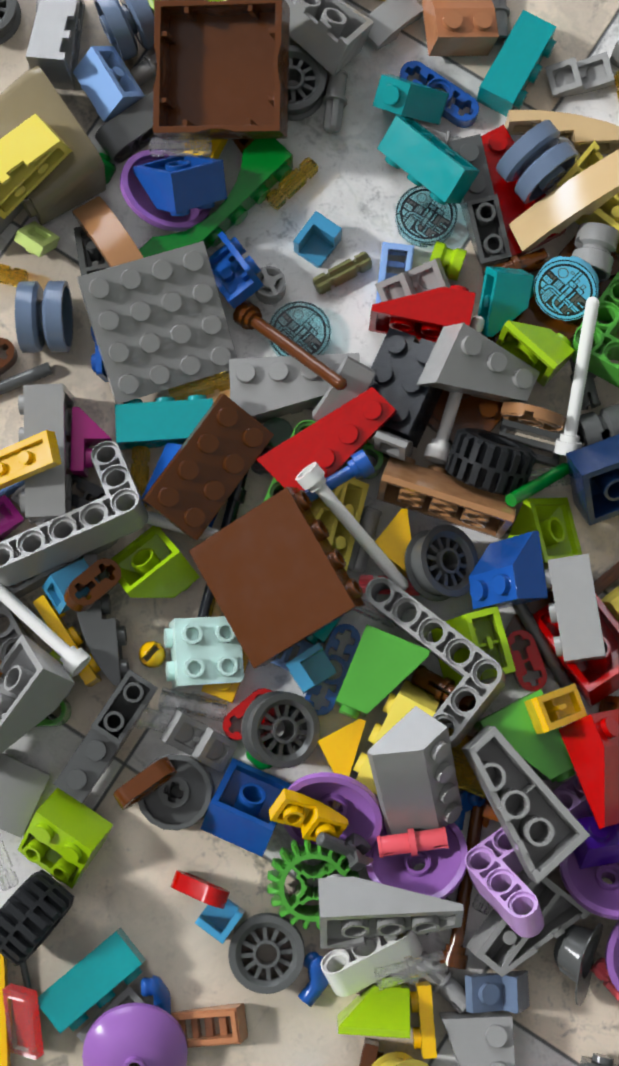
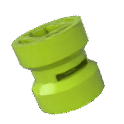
M436 241L430 261L440 258L447 278L457 281L467 250L460 248L453 250L448 248L445 243Z

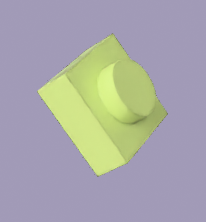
M33 221L17 230L14 241L23 246L27 252L41 257L57 248L60 237L36 221Z

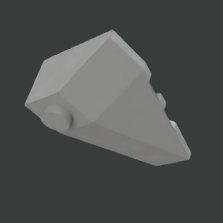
M21 634L0 664V672L2 673L0 677V754L54 712L62 700L69 695L71 688L75 684L70 674L62 667V663L24 634Z
M332 874L326 878H318L320 949L367 945L366 938L384 936L386 941L398 939L397 935L408 930H413L414 933L422 935L462 926L464 908L461 903L354 876L345 877L340 874Z

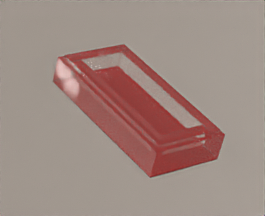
M10 983L2 989L9 1050L11 1053L37 1060L44 1055L37 990Z

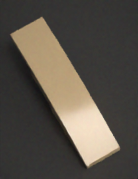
M509 110L505 121V128L510 135H524L544 120H550L560 131V137L568 138L574 144L579 155H582L594 140L599 145V152L601 154H610L619 149V126L590 117L546 110Z
M619 149L553 190L509 224L522 252L531 251L551 234L561 233L582 215H591L619 192Z

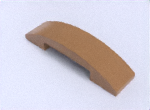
M100 196L72 211L73 216L88 238H91L110 267L144 258L121 222Z

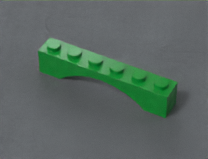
M255 139L243 150L242 164L237 181L227 199L215 212L186 231L152 237L139 251L145 258L204 241L206 250L211 246L216 247L222 242L218 236L221 231L225 233L232 225L237 226L242 223L248 215V210L255 203L261 204L265 201L271 192L270 189L277 182L283 183L293 171V155L276 139Z

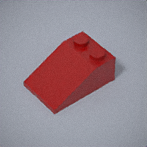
M452 285L450 288L443 286L372 304L369 331L387 334L389 328L414 335L418 341L423 338L436 342L443 326L465 323L470 326L476 293L469 292V289L464 286Z
M597 594L596 599L606 658L565 664L563 656L558 657L573 684H576L578 691L590 707L619 689V622ZM547 605L533 614L556 654L553 637L560 636L558 622L551 623Z
M619 709L589 714L559 729L599 829L619 824Z

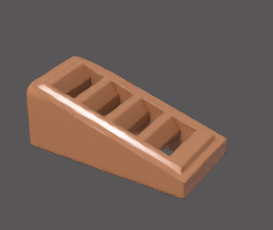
M244 1003L171 1013L185 1033L188 1048L241 1044L248 1038ZM228 1016H230L232 1032H230ZM214 1017L219 1019L220 1034H216ZM201 1018H204L206 1036L201 1034ZM191 1019L192 1038L187 1037L186 1020Z

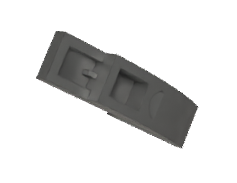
M481 134L450 141L448 146L480 170L460 203L479 264L512 257L498 195L494 194Z
M97 553L84 555V560L89 567L101 559ZM107 571L100 572L96 579L100 583L104 578H109V573ZM106 594L88 610L76 611L85 642L93 658L111 683L118 687L129 670L128 659H123L122 646L127 645L126 627L120 626L119 620L116 618L106 619V614H111L110 595Z
M129 669L53 785L80 803H84L125 743L158 688Z

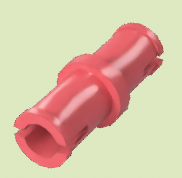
M445 826L421 831H414V828L407 829V833L377 836L380 858L411 853L412 857L418 856V852L449 849Z

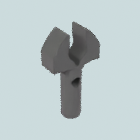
M324 832L317 835V845L346 856L349 869L358 872L374 861L373 858L364 856L372 847L361 835L352 833L345 840Z

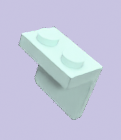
M225 616L174 618L169 622V628H164L165 648H170L171 661H166L167 681H172V689L187 688L195 685L239 683L244 679L242 646Z

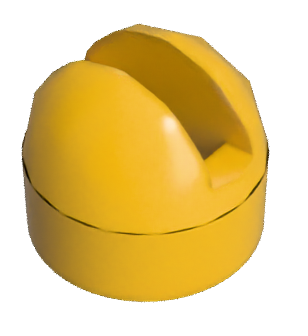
M148 641L140 647L138 655L143 665L149 668H156L165 661L166 651L160 643ZM156 646L158 650L147 662L144 657Z

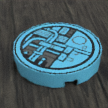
M554 257L542 266L535 277L533 287L535 300L542 311L554 319L563 321L576 320L584 316L586 300L592 296L598 298L599 279L592 266L579 257Z

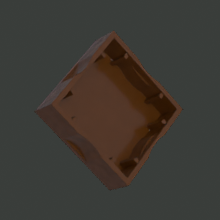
M155 0L154 49L157 60V72L153 86V133L163 140L287 139L290 7L285 0H226L218 2L206 0Z

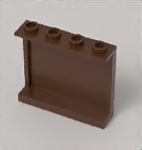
M295 487L284 488L189 550L253 668L271 663L279 654L351 610L365 605L361 599L363 591L355 579L349 578L344 569L346 566L345 559L336 548H332L327 539L329 532L320 519L316 520L310 510L312 507L310 498L303 490Z

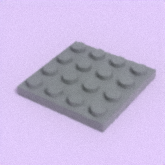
M204 241L77 277L115 404L124 403L228 371L229 359L237 358Z

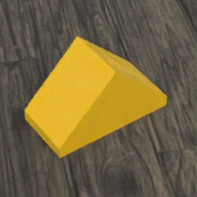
M405 508L400 509L375 543L402 575L408 579L405 569V552L411 540L408 509Z
M575 683L524 701L536 734L552 731L587 716Z
M358 719L318 740V744L333 773L350 776L366 720Z

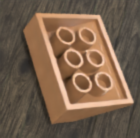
M389 457L380 481L377 500L407 508L408 510L499 539L502 538L513 524L516 506H508L504 495L487 492L465 484L453 476L447 475V471L438 466L429 465L428 468L415 465L416 461L410 457H406L405 461Z

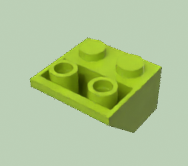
M498 606L467 613L445 621L495 659L504 670L505 675L516 672ZM435 628L431 630L433 642L441 639L443 635L442 629ZM462 648L456 651L454 662H465L470 656V650ZM438 658L443 678L449 677L453 679L457 686L463 677ZM485 670L481 674L480 681L497 678V670Z
M57 787L35 812L18 851L25 855L29 861L36 863L52 874L56 880L63 882L72 889L104 844L113 824Z

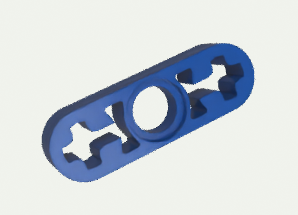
M409 61L402 66L400 70L401 78L408 80V75L413 76L417 73L419 74V79H414L413 82L425 86L427 84L428 87L434 89L442 88L449 93L442 117L460 128L470 127L476 122L479 104L474 97L419 61ZM453 97L456 98L455 104H451ZM470 108L469 114L459 115V109Z
M341 624L335 627L325 647L324 652L329 660L337 661L342 666V674L337 679H326L323 681L327 685H336L337 688L335 692L328 688L325 699L330 703L328 707L322 706L320 710L315 709L318 716L327 715L332 711L359 645L360 634L350 624ZM345 630L351 632L350 638L355 641L353 645L347 644L344 649L343 655H349L348 661H345L338 655L328 654L330 648L337 652L340 641L336 639V635H343ZM317 685L306 693L305 699L313 707L314 702L310 698L312 695H319L322 689L321 685Z

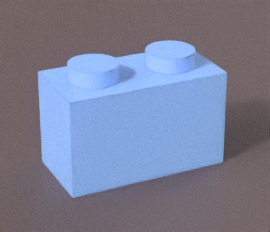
M91 46L73 71L82 90L90 99L103 122H108L145 96L114 46Z

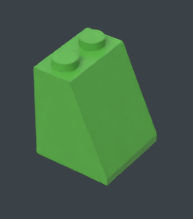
M367 624L335 701V704L340 706L339 713L356 720L359 715L366 717L428 658L431 650Z
M541 689L478 720L474 725L478 732L487 725L495 726L541 780H551L552 783L555 781L559 783L576 774L559 729L562 727L542 734H536L524 701L544 695Z

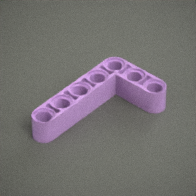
M577 774L552 791L576 819L593 816ZM501 827L466 853L465 865L471 882L480 895L520 937L531 938L543 930L544 918L536 895L516 875L523 870V867Z

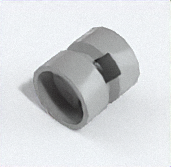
M586 222L578 227L574 243L577 249L573 250L572 256L579 257L589 263L597 273L599 282L610 278L614 262L611 252L617 249L619 240L618 230L598 222Z

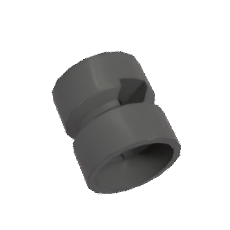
M619 403L602 408L599 415L593 411L580 415L577 435L580 436L579 441L582 442V448L619 434Z

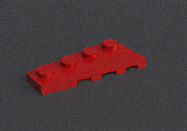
M503 124L482 135L481 138L494 194L498 195L511 255L520 257L530 251L522 252L509 224L544 198L546 194L544 193L538 199L525 204L515 193L514 189L517 181L506 182L496 171L499 160L514 144L513 139ZM566 229L561 233L551 234L532 250L565 233Z
M371 387L256 460L284 488L295 487L305 491L295 478L306 466L317 462L325 472L324 477H329L342 469L347 464L346 462L351 459V455L358 452L376 434L377 430L381 429L398 411Z

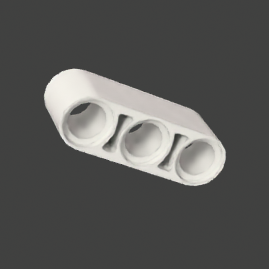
M408 930L397 935L398 939L386 941L384 936L366 938L367 945L336 948L323 957L320 964L321 970L333 992L337 996L347 997L418 960L422 955L423 948L417 934L413 930Z

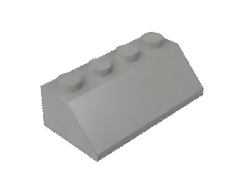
M415 706L367 751L386 831L389 835L407 833V829L414 828V831L446 827L448 824L454 823L463 810L448 727Z

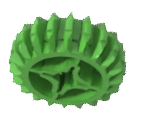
M293 839L291 841L292 852L282 847L280 849L282 859L273 858L271 865L275 870L268 871L267 879L272 883L267 885V892L274 895L271 898L272 906H281L279 909V916L281 918L291 913L290 924L292 926L301 919L303 920V929L307 930L310 922H316V927L320 930L319 905H305L310 900L318 901V886L314 887L313 884L312 887L307 886V879L313 878L314 881L315 878H326L336 869L340 875L345 877L354 876L359 878V873L349 869L346 856L317 844H311L310 840L304 839V845L299 846V843ZM309 859L323 860L321 863L314 866L308 865L304 862L305 860ZM291 869L296 872V878L299 880V884L295 887V892L292 895L289 894L285 886L286 877Z

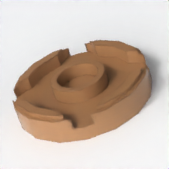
M503 402L500 412L505 420L536 426L551 432L562 431L566 421V417L557 412L519 402Z

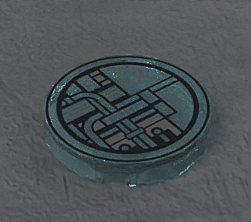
M415 186L408 189L400 197L395 209V222L399 234L408 243L418 247L433 246L436 241L444 243L452 235L458 219V208L455 203L442 205L430 197L431 191L424 186Z
M304 301L287 303L277 309L270 319L269 324L312 355H324L330 345L332 334L330 321L324 311L313 303ZM269 340L270 347L277 357L291 356Z

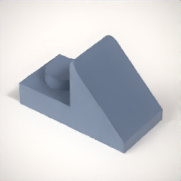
M510 971L503 977L498 973L465 975L466 1012L483 1013L504 1010L520 1014L530 1007L528 971Z

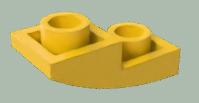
M285 788L269 809L270 821L301 828L302 839L316 842L317 835L321 832L339 838L349 825L348 819L331 807L309 796Z

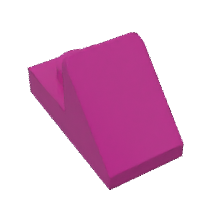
M72 407L70 471L73 475L79 477H89V468L94 467L91 459L93 448H89V446H96L100 442L112 441V439L80 407Z

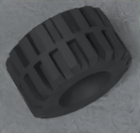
M462 428L456 432L445 469L454 478L465 484L506 496L528 483L537 455L528 446L508 437L476 428Z
M40 870L32 874L0 909V954L14 966L24 963L36 951L73 904L74 896L46 871Z

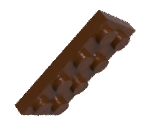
M220 394L142 501L190 538L197 541L274 434L225 394Z

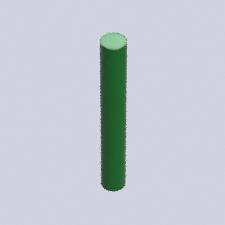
M561 463L505 496L506 504L514 507L569 475L568 463Z

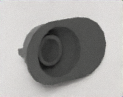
M601 923L594 930L572 924L564 930L565 933L559 936L555 943V963L562 973L576 983V1005L581 1006L588 992L595 952L603 931V924Z

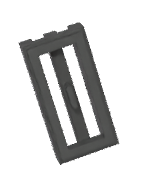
M502 420L499 435L518 441L528 447L553 453L552 458L536 454L535 463L553 468L559 465L560 455L554 453L555 445L506 433V430L551 442H556V439L560 438L559 433L514 421Z

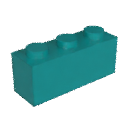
M523 10L481 83L477 102L506 117L509 110H514V108L520 110L528 95V92L525 91L528 83L534 84L543 66L539 65L543 56L549 58L557 43L553 39L556 26Z
M396 115L377 148L386 156L385 161L397 169L402 168L408 173V180L417 186L426 187L431 191L430 197L442 205L447 203L460 204L480 170L421 124L409 117Z
M206 395L188 396V400L175 401L173 397H159L155 399V402L143 403L141 399H133L123 404H115L116 443L120 450L165 447L167 442L183 445L214 403L213 398L207 399Z
M120 927L38 997L39 1007L59 1033H62L68 1027L73 1032L89 1018L85 1013L95 1004L102 1008L116 995L112 989L120 982L124 981L126 985H129L143 972L139 966L146 959Z

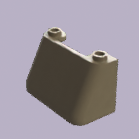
M35 66L24 72L0 94V139L25 120L37 114L72 150L22 201V205L29 217L35 216L42 226L106 190L105 167L99 152L39 66Z

